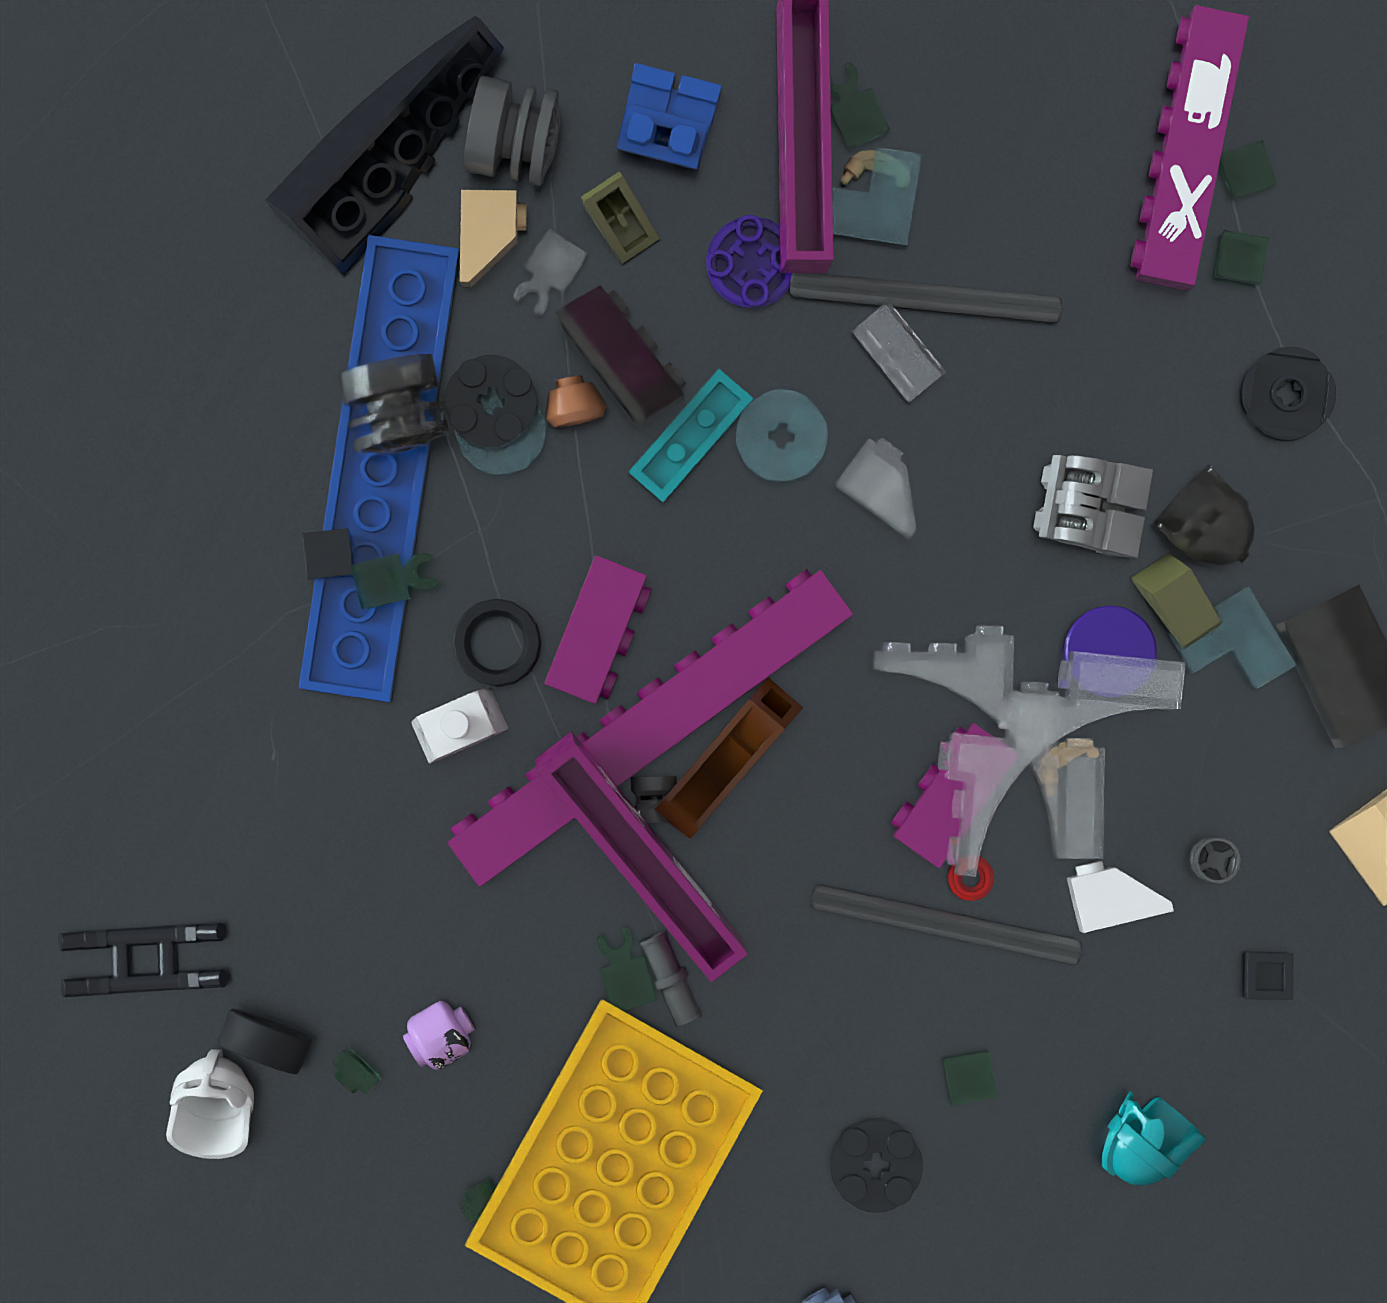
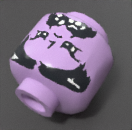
M438 1001L408 1020V1033L403 1035V1038L420 1067L428 1064L434 1070H440L470 1052L471 1041L468 1034L475 1031V1028L462 1007L453 1010L448 1003Z

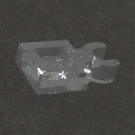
M548 229L524 266L525 270L534 276L531 281H525L516 288L513 296L514 301L519 303L527 292H536L540 300L533 312L537 316L541 315L548 307V292L551 287L563 294L588 254Z

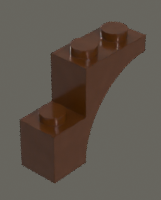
M768 677L655 810L667 819L673 827L691 839L803 707Z

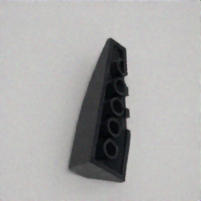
M477 16L472 17L431 45L365 98L317 144L265 201L293 231L343 275L366 251L368 235L380 236L406 208L412 198V195L409 193L410 189L421 172L427 174L435 161V158L432 157L433 152L445 133L451 135L459 122L457 118L459 110L467 98H474L480 77L489 74L504 49L503 45Z

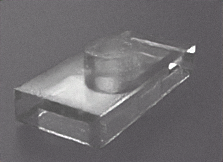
M890 301L883 304L851 331L908 403L946 373Z

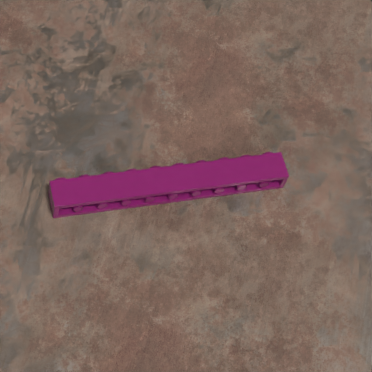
M808 569L801 572L785 584L790 592L780 600L774 602L770 596L748 611L752 620L743 627L737 629L733 623L711 638L715 647L701 657L696 650L674 665L678 674L664 684L659 677L636 693L641 699L636 705L627 711L622 704L599 720L604 727L590 738L585 732L577 736L617 787L853 615L821 570L814 575H811ZM537 766L525 774L529 783L518 791L514 792L508 786L490 799L488 804L492 810L478 820L471 813L450 829L455 837L449 840L447 844L479 887L486 884L575 819L539 775Z

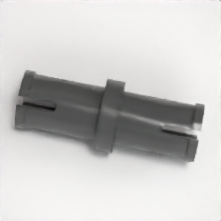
M666 931L658 932L641 940L639 945L642 947L655 976L652 983L655 990H661L674 1020L675 1027L682 1026L701 1017L702 1013L699 1011L686 982V978L689 976L685 967L680 968L667 938Z

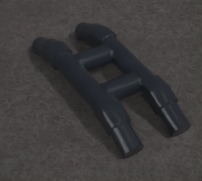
M222 923L186 924L59 933L58 944L60 951L111 948L113 974L112 976L62 979V996L66 998L226 987L228 975L225 969L177 971L175 944L223 941L225 937L224 925ZM157 945L158 973L131 974L129 947Z

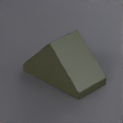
M617 172L581 196L583 208L622 264L660 239L620 172Z
M1167 553L1131 578L1134 585L1184 650L1222 625L1221 619L1192 570L1172 554Z

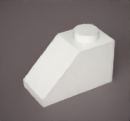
M1102 861L1076 866L1077 875L1067 877L1079 931L1083 933L1174 911L1171 901L1117 868H1104Z

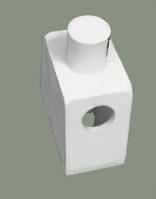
M492 688L481 689L421 714L411 722L429 764L509 730Z

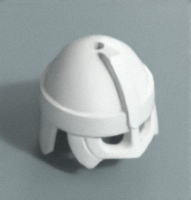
M211 1049L206 1058L195 1061L175 1079L169 1102L172 1107L166 1136L167 1141L181 1152L200 1158L222 1159L240 1154L248 1144L250 1119L254 1105V1090L237 1064L224 1058L222 1050Z

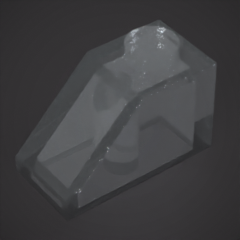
M869 438L835 486L909 540L917 529L907 465L899 460L903 453L883 438L878 443Z

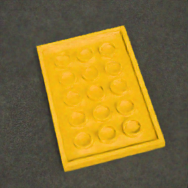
M600 1000L468 1237L465 1246L566 1303H647L763 1090L612 1004Z

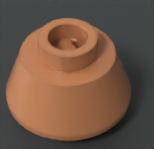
M582 375L556 380L557 389L551 390L548 393L545 419L554 428L582 424L602 418L607 408L606 402L593 382L584 383Z

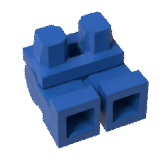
M635 63L616 149L694 170L699 169L722 94V85L682 75L677 90L674 89L675 73Z

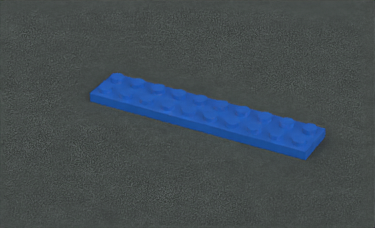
M368 235L323 531L350 529L354 575L315 579L299 689L391 702L459 262V248Z

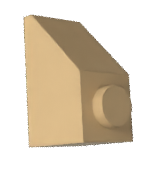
M461 190L460 283L462 287L472 288L518 243V231L527 230V203H519L516 190Z

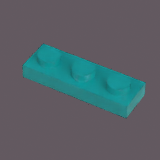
M718 369L628 473L664 503L750 405L754 398L722 370Z

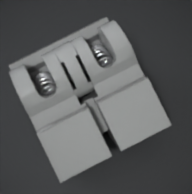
M1053 455L1052 463L1044 466L1041 483L1047 489L1044 507L1036 511L1033 528L1039 531V537L1084 547L1108 556L1138 558L1145 517L1125 513V509L1146 510L1153 469L1083 456L1066 457Z

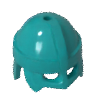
M1130 1091L1122 1103L1119 1112L1107 1126L1110 1130L1102 1152V1167L1112 1176L1116 1174L1126 1183L1134 1186H1147L1160 1182L1165 1178H1172L1181 1168L1180 1165L1205 1143L1207 1138L1163 1098L1156 1097L1141 1109L1139 1103L1133 1101V1092Z

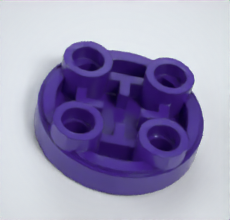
M745 215L724 225L716 233L708 248L706 268L709 280L718 295L728 303L745 309H759L774 304L789 291L793 273H781L780 225L772 220L755 215Z
M1102 606L1086 612L1071 626L1064 643L1063 659L1070 676L1079 687L1095 696L1115 698L1136 691L1148 680L1156 664L1157 645L1150 626L1137 613L1120 606Z

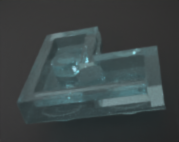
M876 147L869 193L832 187L833 234L908 245L922 154Z
M1249 587L1244 588L1214 606L1222 621V625L1185 650L1172 633L1168 634L1191 674L1232 651L1253 688L1258 689L1296 666Z

